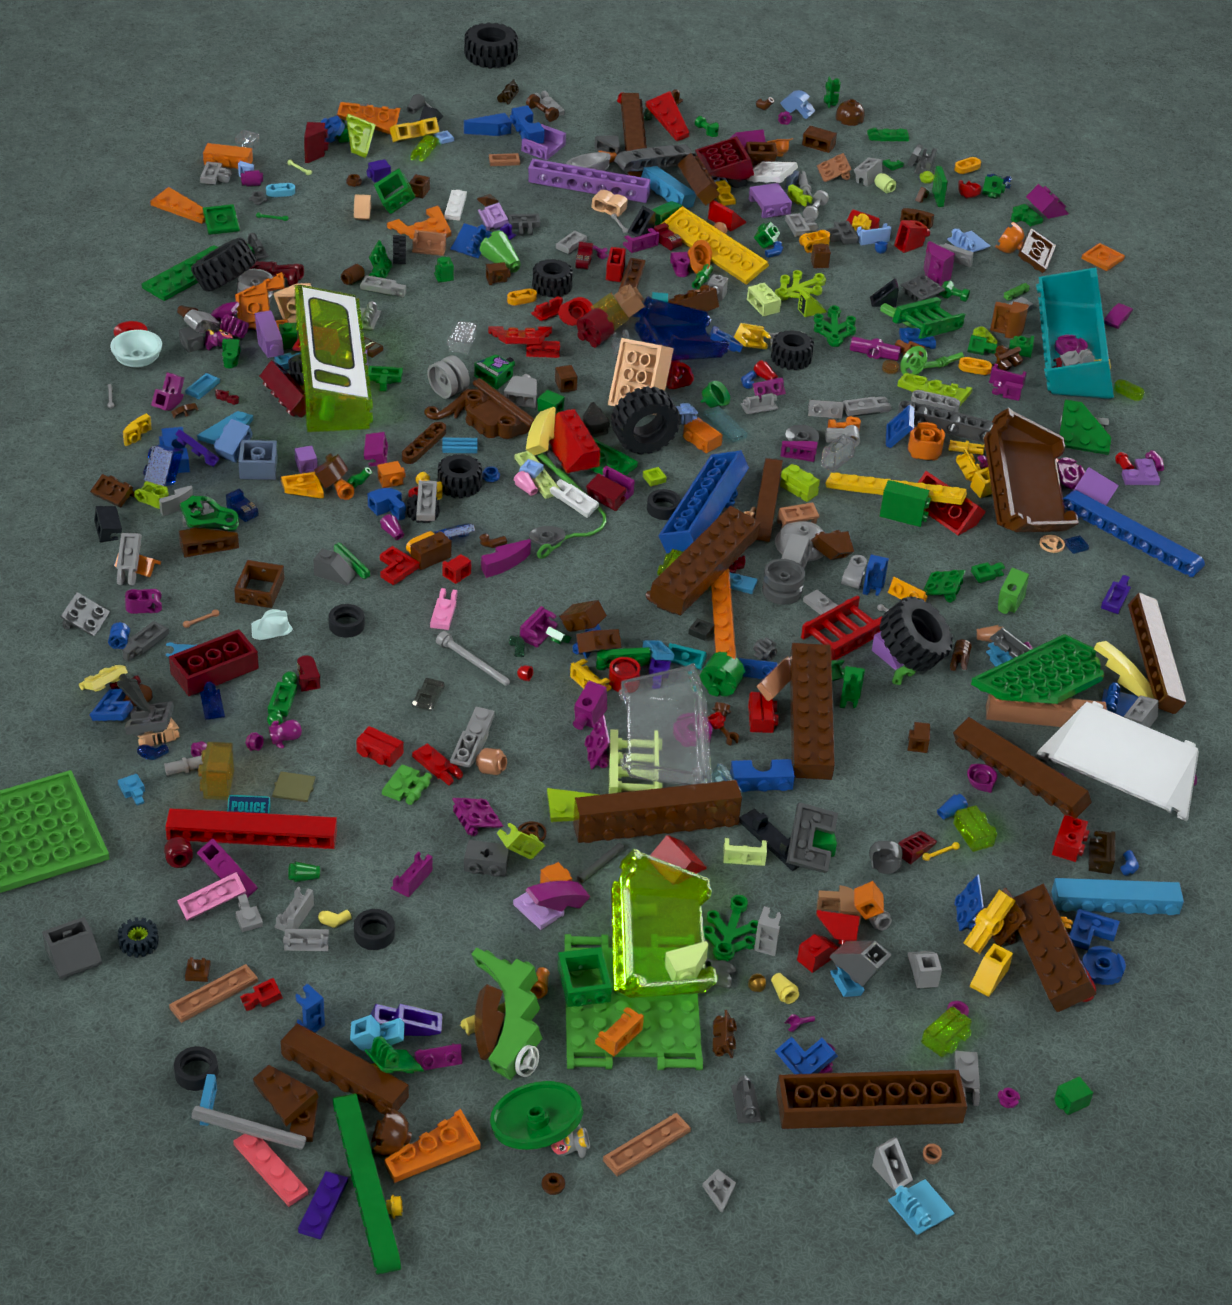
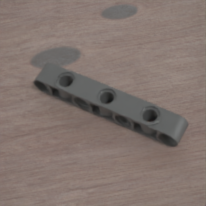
M686 144L668 145L620 152L615 157V162L625 172L643 171L644 167L658 166L659 168L678 166L677 164L690 153L694 157L696 154Z
M906 400L899 403L898 414L908 405L914 407L915 426L922 422L933 423L937 425L938 429L941 430L942 428L947 434L983 443L986 432H990L994 424L990 420Z

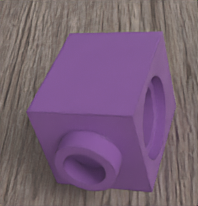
M312 446L295 448V462L300 474L315 472L314 469L317 468V457Z

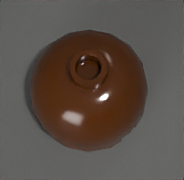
M849 99L838 106L835 117L837 121H841V124L856 126L860 122L863 123L865 111L859 102Z
M384 1107L380 1113L384 1115L383 1120H377L373 1131L371 1143L376 1141V1146L371 1151L380 1155L390 1156L402 1149L404 1145L410 1143L412 1132L408 1131V1120L401 1112Z

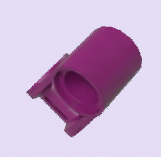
M671 252L670 262L673 264L671 266L678 277H687L689 275L688 265L690 264L688 253Z
M157 589L128 590L125 593V609L131 614L159 613L162 610V603L160 602L162 594Z

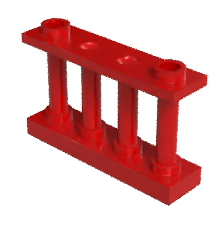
M857 595L811 621L804 623L801 638L804 640L812 635L823 645H831V661L837 660L872 641L874 635L881 632L880 622L882 616L873 620L858 608L860 597ZM853 613L867 625L859 627L846 616ZM841 621L853 632L846 635L833 623ZM826 628L838 637L839 640L832 642L819 631Z

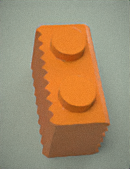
M700 418L685 424L683 431L685 440L693 443L699 450L705 453L722 445L723 434Z

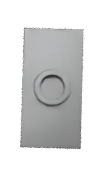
M573 231L556 243V249L569 254L579 247V242H586L587 236Z
M818 590L811 592L803 598V602L820 615L838 606Z

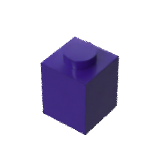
M385 159L369 162L366 171L367 176L374 183L378 182L391 173V166Z

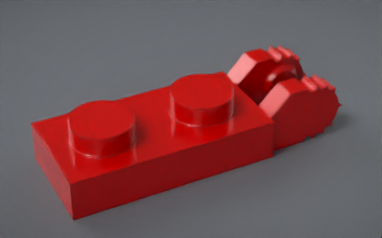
M428 743L412 752V757L449 786L454 782L449 772L458 780L463 777V773L458 766L450 763L448 759Z

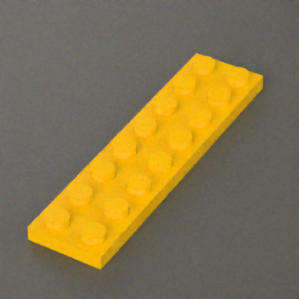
M683 206L663 222L668 224L669 230L678 234L682 239V243L690 248L697 240L707 241L712 250L711 262L746 285L769 266L768 261Z

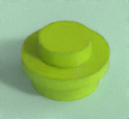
M924 171L920 174L919 178L923 183H931L934 180V175L929 171Z

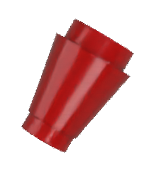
M760 360L754 366L753 370L756 375L766 381L778 378L766 361Z

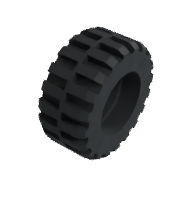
M487 22L474 25L465 33V57L470 63L476 66L479 65L482 68L488 67L492 69L511 65L518 56V35L511 27H507L504 24Z
M239 237L219 246L193 264L191 272L202 289L209 292L220 288L249 270L256 263V257L245 239Z
M646 386L643 389L636 388L633 392L626 393V396L624 398L621 397L618 401L619 404L615 405L614 412L611 414V426L619 442L626 450L632 453L637 452V454H644L646 452L650 454L655 450H661L663 446H667L670 443L669 441L675 438V433H678L681 423L680 413L666 391L657 387L650 388ZM656 414L655 418L648 424L635 427L643 417Z
M916 597L901 599L884 613L880 622L881 638L885 641V647L890 650L889 653L900 664H904V667L921 672L930 670L947 657L953 645V636L950 633L949 625L945 622L946 619L940 615V611L937 608H933L932 604L925 602L924 599Z

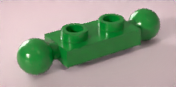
M292 671L284 673L282 682H277L268 706L269 715L267 716V722L270 726L274 721H279L278 725L283 722L282 716L287 717L297 692L296 683L298 681L297 675Z

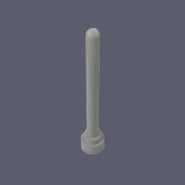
M446 631L439 633L436 638V644L442 648H451L503 685L507 686L510 684V680L455 643L449 633Z

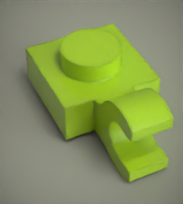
M794 184L788 186L787 196L792 202L797 205L801 203L803 206H807V202L812 203L813 198L809 195H803L802 189Z

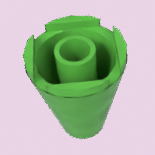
M500 230L490 233L492 236L486 237L480 245L479 250L482 256L493 263L505 262L506 267L510 269V273L517 272L520 269L521 262L507 235Z

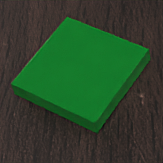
M936 166L932 193L938 207H944L948 185L941 166Z
M234 204L203 208L208 235L240 231Z

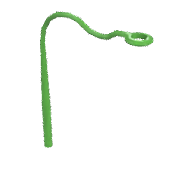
M544 453L538 454V458L563 481L572 484L587 494L563 470L557 469ZM600 506L597 508L603 516V522L599 528L588 533L566 535L564 540L572 537H587L601 531L607 522L606 514ZM563 541L554 546H551V544L542 545L537 552V557L539 559L547 557L554 549L560 547ZM548 548L547 552L541 555L542 551Z

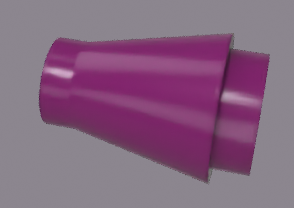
M388 514L381 519V528L395 540L404 537V533L395 516Z

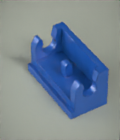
M875 555L870 556L866 569L863 594L868 595L870 589L876 590V596L880 594L882 587L884 588L889 558Z
M309 984L303 986L306 998H301L299 994H296V1001L302 1006L303 1023L299 1019L297 1023L315 1033L325 1026L324 998Z

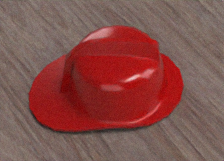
M577 297L563 303L559 307L558 315L565 324L575 326L577 325V320L590 310H593L594 307L588 299Z

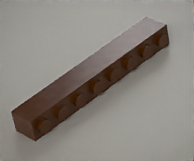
M1138 593L1128 604L1153 698L1158 700L1159 709L1176 714L1186 704V698L1157 599Z
M968 717L953 732L956 740L955 743L960 749H966L974 758L982 759L986 765L999 770L1004 777L1012 778L1017 785L1026 787L1034 796L1042 797L1048 805L1056 806L1064 815H1070L1076 819L1092 803L1088 790L972 718Z

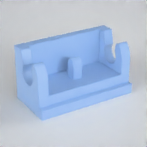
M887 223L883 224V228L864 230L858 227L856 233L859 237L858 242L860 245L875 244L877 241L889 242L891 227L887 226Z

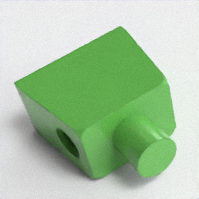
M1011 568L999 594L998 610L1001 613L1007 614L1008 611L1016 612L1026 596L1028 573ZM1014 585L1017 587L1015 591L1012 590Z

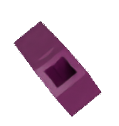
M213 838L196 852L220 880L237 872L246 890L244 894L247 895V898L258 889L253 881Z

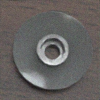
M794 425L786 430L785 438L787 441L818 442L819 433L816 429L807 425Z
M542 526L533 529L529 533V539L537 544H551L552 546L565 539V531L554 526Z

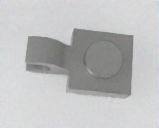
M238 895L240 911H236V919L241 931L245 932L263 927V921L257 906L250 908L247 895Z

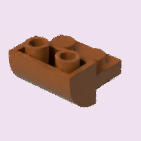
M996 301L990 331L1003 333L1005 338L1021 336L1024 332L1029 305L1014 301L1012 305Z

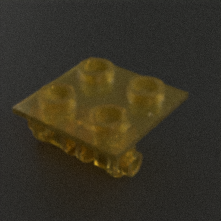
M611 292L591 306L592 310L600 308L608 314L607 319L609 322H613L614 330L629 320V317Z

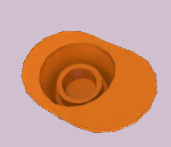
M793 138L777 139L768 142L776 143L777 156L782 157L784 153L788 152L789 141Z
M702 239L697 240L687 252L691 268L696 274L703 269L705 264L710 266L712 257L709 243Z

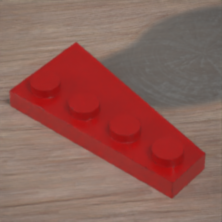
M670 91L646 101V107L676 141L689 137V130Z

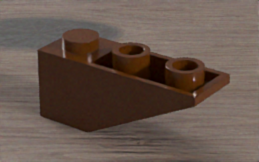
M703 285L698 290H689L687 294L675 295L674 298L668 300L669 303L706 312L719 307L717 290L709 285Z

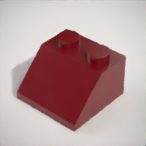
M307 122L304 135L305 163H310L324 157L325 151H328L329 143L326 142L328 129H325V123Z

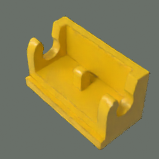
M740 323L734 338L745 347L767 349L768 345L764 342V337L766 336V338L771 339V336L764 330L763 326Z
M586 659L571 663L570 677L583 689L590 680L605 686L607 691L611 690V686L606 684L610 682L608 678L601 680L589 670L587 665L582 666L588 662Z

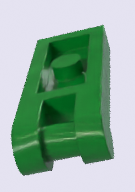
M650 648L600 650L597 652L596 669L603 671L609 668L610 663L619 657L632 658L639 663L640 667L649 665Z

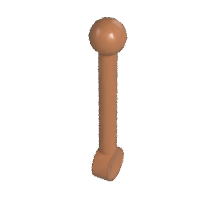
M213 610L208 615L192 621H184L183 627L189 628L194 623L213 616H219V611Z

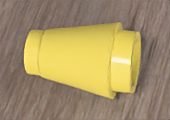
M777 973L772 977L771 982L780 1001L791 1004L798 999L799 992L795 984L781 973Z

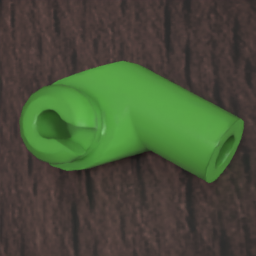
M903 665L896 669L892 683L901 685L904 675L912 676L916 671L908 669Z

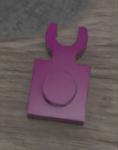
M994 381L993 386L998 387V389L993 388L992 394H1003L1004 398L1020 400L1023 385L1008 381L1004 385L1000 381Z

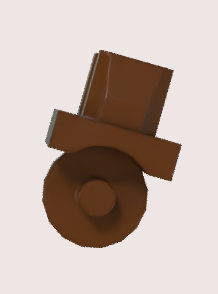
M1003 345L998 346L994 354L997 357V361L994 364H998V367L1004 371L1010 370L1012 367L1011 363L1014 367L1020 365L1023 361L1019 355L1021 348L1018 346L1009 350L1008 347Z

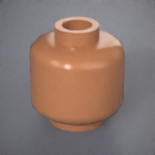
M484 748L476 757V765L483 774L499 775L507 767V757L500 749Z

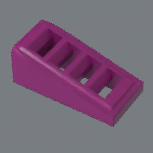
M782 441L780 456L815 462L818 442Z

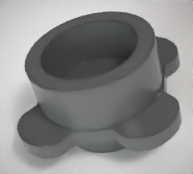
M255 191L252 193V197H249V201L254 202L255 205H260L263 202H267L268 198L264 197L263 192Z

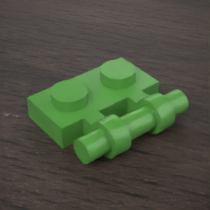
M401 764L382 789V795L397 801L407 797L406 803L412 805L414 801L421 797L423 789H427L430 785L432 775L425 773L424 776L419 778L420 771Z

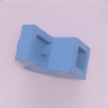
M793 91L780 102L786 111L791 113L797 109L805 119L815 112L813 106L807 101L810 96L804 91Z

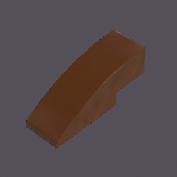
M488 984L479 991L475 1009V1036L481 1060H486L494 1051L505 1016L504 1013L497 1011L503 991Z

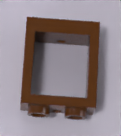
M247 560L234 588L235 602L272 608L285 579L284 566ZM251 579L273 582L270 592L247 589V586Z

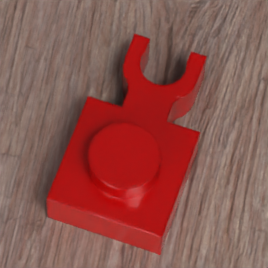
M274 978L254 986L255 992L240 996L242 1003H245L243 1005L246 1011L252 1010L257 1004H261L263 1008L283 998Z

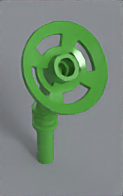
M915 346L909 349L903 356L900 369L903 375L908 373V368L913 371L911 374L918 375L926 368L947 366L948 363L963 358L964 354L960 352L949 357L944 356L935 361L927 362L926 350L921 346ZM919 351L923 352V358L919 355Z

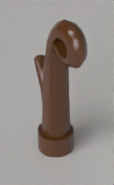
M470 389L463 391L456 400L441 411L435 406H428L424 410L426 417L439 420L454 413V419H457L459 413L465 407V392Z

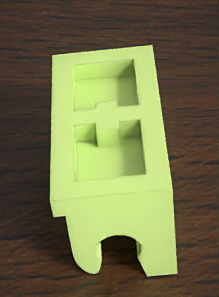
M725 838L723 863L765 866L767 855V842L765 840H762L761 847H747L746 845H729V838Z

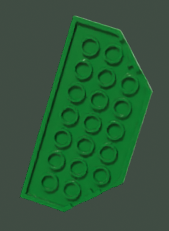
M1063 634L973 677L971 685L982 692L993 695L999 700L1058 704L1103 681L1104 672L1100 669L1101 664L1099 658L1096 657V650L1093 647Z

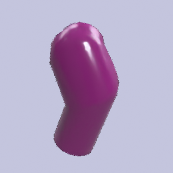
M1150 450V452L1145 454L1147 459H1153L1157 471L1164 470L1163 459L1156 451Z

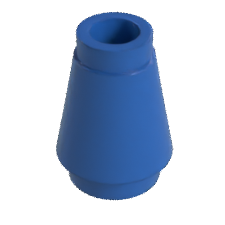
M954 794L937 809V814L945 820L946 818L963 813L968 807L967 800L961 794Z

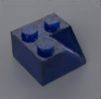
M153 445L148 452V465L145 466L143 475H145L144 480L161 486L174 485L184 450L163 445Z

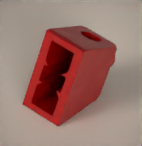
M902 220L894 246L903 253L922 247L925 238L930 236V230L919 221Z

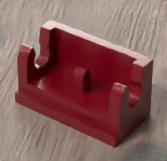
M599 473L586 486L587 494L591 498L614 511H617L626 500V497L623 495L627 492V489Z

